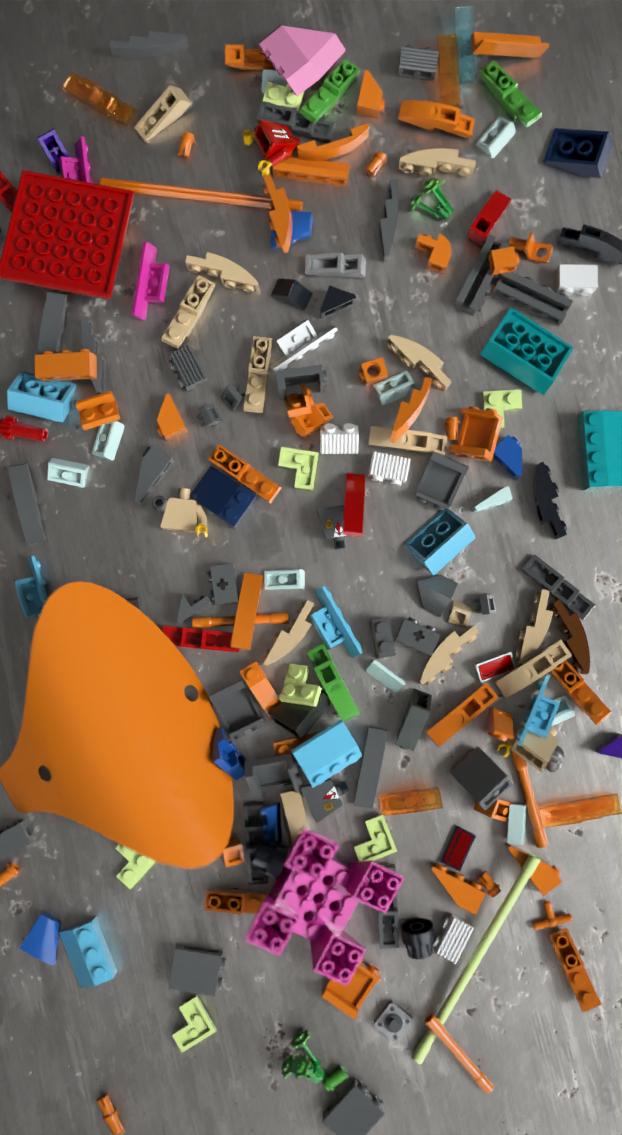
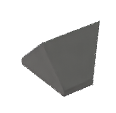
M441 574L417 581L423 609L439 617L451 601L458 584Z

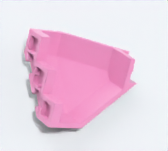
M282 25L276 27L257 43L266 58L271 61L279 75L284 78L297 97L319 80L346 51L335 33Z

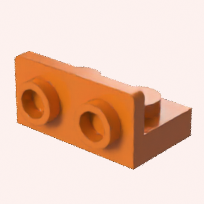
M304 383L300 384L302 394L292 393L284 398L289 418L312 413L310 407L314 406L310 389L305 387Z
M111 391L75 402L84 430L120 419L118 406Z

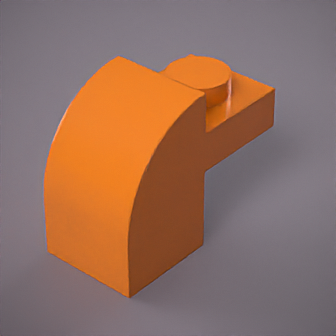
M419 234L415 247L431 253L427 268L444 274L452 252L448 239L442 234H439L437 240L428 234Z
M323 402L312 406V413L296 416L290 421L293 424L294 430L301 437L304 436L306 438L320 429V426H324L334 418Z

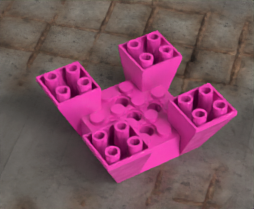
M303 828L284 863L278 879L264 900L244 940L280 956L292 932H295L310 939L313 970L344 985H348L366 951L364 946L344 931L348 920L359 901L386 913L405 877L371 860L346 863L334 857L339 846L337 843Z

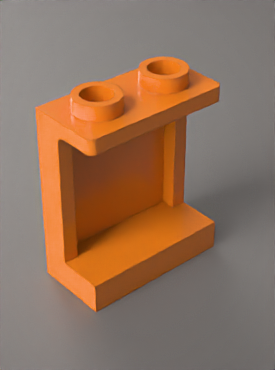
M474 406L462 408L461 412L464 414V420L457 445L451 444L450 452L457 457L492 462L503 417L497 413V410L486 408V411Z
M362 958L348 985L330 978L322 989V997L355 1020L359 1014L358 1009L376 982H380V971L372 964L369 966L365 964Z

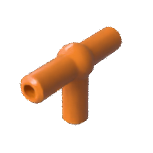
M544 902L543 905L547 919L533 922L534 930H539L546 927H556L558 924L572 921L570 913L555 917L551 902Z

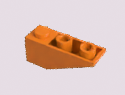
M490 707L484 729L489 731L488 735L506 741L507 738L513 739L512 713Z
M430 863L429 866L456 904L476 915L486 895V892L482 889L483 885L474 880L471 883L464 880L465 876L458 872H454V874L448 872V868L440 863L436 865Z

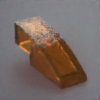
M438 787L421 790L415 789L380 796L383 816L443 808Z

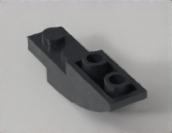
M584 224L581 231L563 227L558 244H563L567 247H578L586 251H596L594 258L602 261L617 262L622 265V240L604 230Z
M544 462L536 465L534 473L533 495L535 507L541 525L548 522L555 539L567 535V526L563 520H560L558 515L560 513L559 508L552 501L559 497L557 494L559 489L550 478V468Z

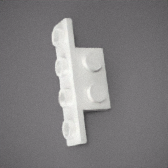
M304 320L275 340L284 357L269 367L274 372L286 369L288 363L301 359L303 353L316 349L321 341L331 339L334 333L338 331L337 328L330 325L316 334L309 320Z

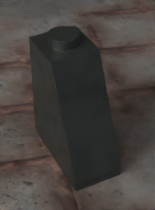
M413 689L396 737L395 744L399 745L400 748L414 751L430 714L431 694Z
M321 690L316 707L283 702L271 709L268 714L276 724L298 738L303 739L331 703L327 698V693Z

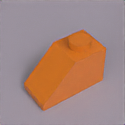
M368 70L364 72L356 114L378 119L379 112L384 110L385 100H382L383 91Z
M169 393L165 395L157 417L159 425L156 426L160 437L164 436L166 440L187 431Z
M499 797L488 809L484 810L475 800L473 810L491 818L509 822V806L516 803Z

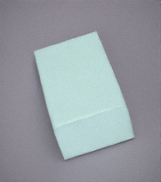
M507 485L472 509L473 512L510 502L513 498L509 486Z
M304 570L264 571V590L305 589Z

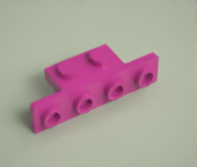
M80 136L75 143L76 158L61 156L59 159L61 177L92 183L89 176L90 163L87 161L88 146L85 144V137Z
M143 242L132 305V315L140 320H146L148 303L164 302L170 267L166 263H155L157 248L148 242Z

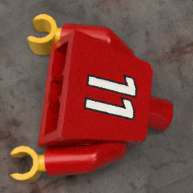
M262 119L259 120L257 127L253 131L245 129L242 133L245 145L252 144L254 137L265 159H269V161L262 160L258 164V171H261L262 176L269 174V167L272 165L276 166L281 161L289 159L293 150H297V145L301 144L300 139L294 138L287 126Z

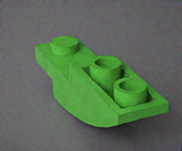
M345 59L324 80L323 86L301 107L300 114L314 124L321 117L324 118L348 90L359 74L360 69Z
M494 60L479 71L489 91L513 120L518 119L527 128L541 117L542 112L517 88L518 83Z
M323 643L308 651L307 654L314 666V670L342 721L345 722L360 714L325 644Z

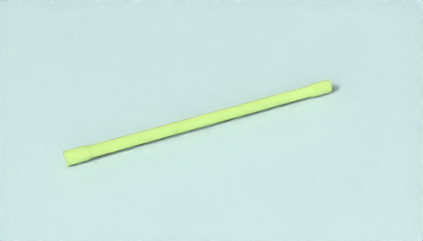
M530 853L519 876L439 1010L436 1018L442 1025L529 877L534 873L541 861L534 854ZM430 1028L411 1056L419 1064H422L430 1050L431 1044L436 1038V1035Z

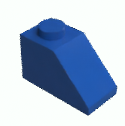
M508 434L495 447L493 458L517 480L522 476V447L517 438L511 437Z

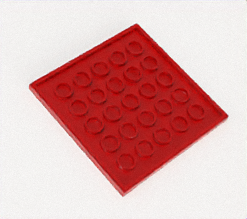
M22 170L0 259V279L111 300L135 196L134 191Z

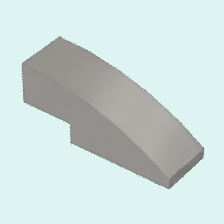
M341 252L306 255V275L335 278H365L366 259L362 254L343 255Z

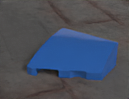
M291 211L292 244L296 240H304L311 237L314 220L312 212ZM276 231L271 232L270 247L272 250L277 249L274 238L277 236Z
M220 727L217 729L214 738L213 760L214 763L237 781L245 776L246 758L237 749L233 741H226L225 730Z
M280 802L272 803L271 806H263L261 813L263 815L264 841L281 843Z
M43 911L19 949L54 966L57 961L56 951L61 921L48 912Z

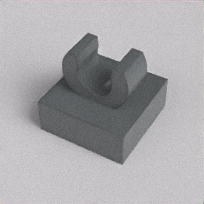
M230 384L225 388L220 398L233 411L238 408L246 394H240L237 391L239 389L238 385L233 386Z
M214 404L203 405L198 409L200 413L196 416L197 419L203 418L205 421L201 425L202 427L217 425L223 421Z
M494 594L479 596L480 599L473 600L474 603L481 604V609L475 610V613H482V615L496 613Z

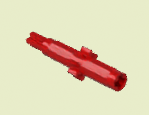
M6 415L5 419H0V433H2L1 437H4V439L13 440L14 436L43 442L47 440V428L20 423L17 418Z

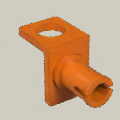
M532 232L529 233L527 240L511 237L509 241V247L514 246V250L524 251L527 260L541 263L549 262L553 245L535 242ZM538 249H546L547 254L544 257H538L536 255Z

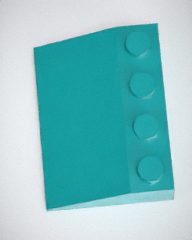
M511 307L480 355L544 395L555 381L574 347Z
M583 411L578 415L584 491L622 488V411Z

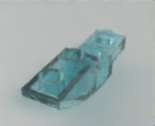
M455 7L454 47L459 85L478 83L477 54L472 52L470 37L475 32L474 7Z

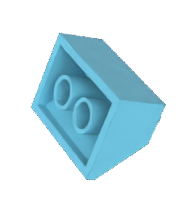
M21 371L7 390L8 409L56 422H64L70 411L76 384L62 380L41 381L35 378V374Z
M445 508V511L441 510L405 542L404 546L434 576L472 542L476 536L468 523L451 510Z
M342 719L291 750L303 774L313 788L363 757Z
M96 916L59 932L80 988L96 986L115 977L117 969Z

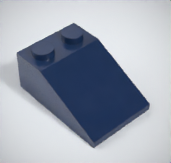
M555 128L543 162L583 177L602 178L613 146L609 131Z
M212 466L209 467L190 494V498L197 501V503L234 529L237 528L257 500L255 494Z

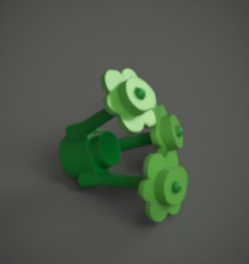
M435 177L426 180L423 183L420 194L418 196L414 195L411 198L409 205L412 207L410 212L418 205L436 219L439 217L442 220L448 218L454 209L439 188L445 180L440 182ZM430 192L434 194L439 201L434 207L436 211L420 202L422 194H429Z
M308 1030L296 1033L290 1044L293 1049L303 1046L313 1063L308 1060L305 1054L301 1055L300 1058H295L294 1055H291L289 1059L284 1060L281 1070L285 1079L292 1073L297 1079L302 1076L306 1080L309 1079L314 1084H317L322 1080L324 1070L320 1067L321 1062L316 1059L306 1044L310 1038Z

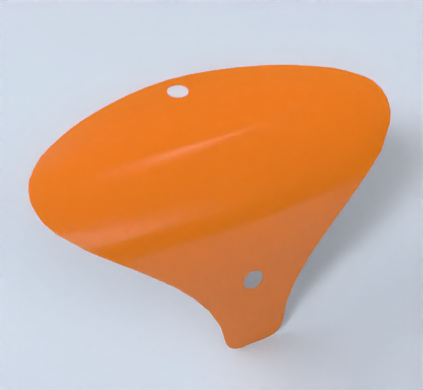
M89 582L68 583L57 589L44 604L34 630L22 726L17 744L10 758L0 768V781L14 807L22 813L41 811L72 819L158 863L185 869L199 868L215 861L225 850L232 830L234 819L232 777L214 763L213 743L216 731L220 728V725L204 686L187 660L152 620L113 591ZM187 685H193L197 689L198 699L196 701H190L186 698L184 689ZM41 765L46 766L50 770L51 780L48 782L42 780L39 776L38 769Z

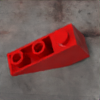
M495 190L471 225L466 237L483 246L512 199Z

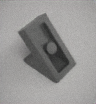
M182 594L177 622L182 624L211 605L213 602L209 596L204 597L202 595L193 601L194 605H191L187 597Z

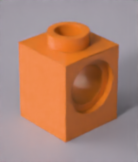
M514 246L491 250L488 256L492 275L513 272L519 264V255L517 252L515 253Z
M383 357L360 365L358 375L361 382L364 381L366 386L388 378ZM369 369H375L377 371V375L370 376L367 373V371Z
M236 835L229 837L228 844L220 855L226 868L245 862L242 844Z

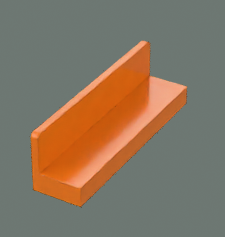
M473 32L470 36L473 54L539 58L549 48V43H541L540 36Z
M290 156L289 159H285L276 166H273V177L347 187L349 164L323 160L308 161Z

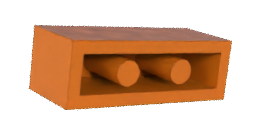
M79 349L78 352L73 353L69 350H61L57 354L51 351H43L42 354L35 355V378L41 381L97 378V355L91 353L88 349Z

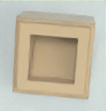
M454 600L447 623L466 628L472 612V606Z

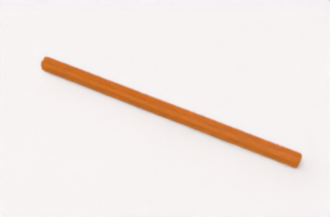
M100 178L99 182L100 185L131 190L139 194L271 209L269 201L272 199L267 196L111 178ZM288 199L291 211H302L303 202L301 200Z

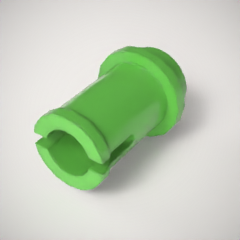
M340 1066L339 1069L328 1077L324 1076L325 1079L322 1082L328 1092L330 1090L334 1091V1087L347 1079L348 1075L344 1068Z

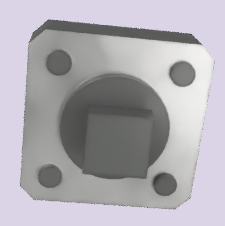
M389 1001L374 1020L375 1028L394 1043L399 1042L413 1023L412 1016L394 1001Z

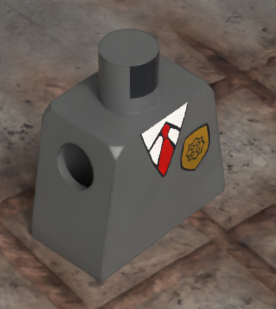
M344 505L317 509L325 539H334L335 550L345 549V537H352V535H343Z
M331 778L326 779L322 784L314 788L311 784L301 786L303 795L316 823L343 805L340 796L350 792L345 781L334 785Z

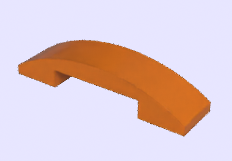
M225 45V65L246 70H276L261 49H244V45Z
M367 123L351 128L349 137L318 147L315 140L297 145V157L302 160L321 161L349 153L366 140L369 125Z

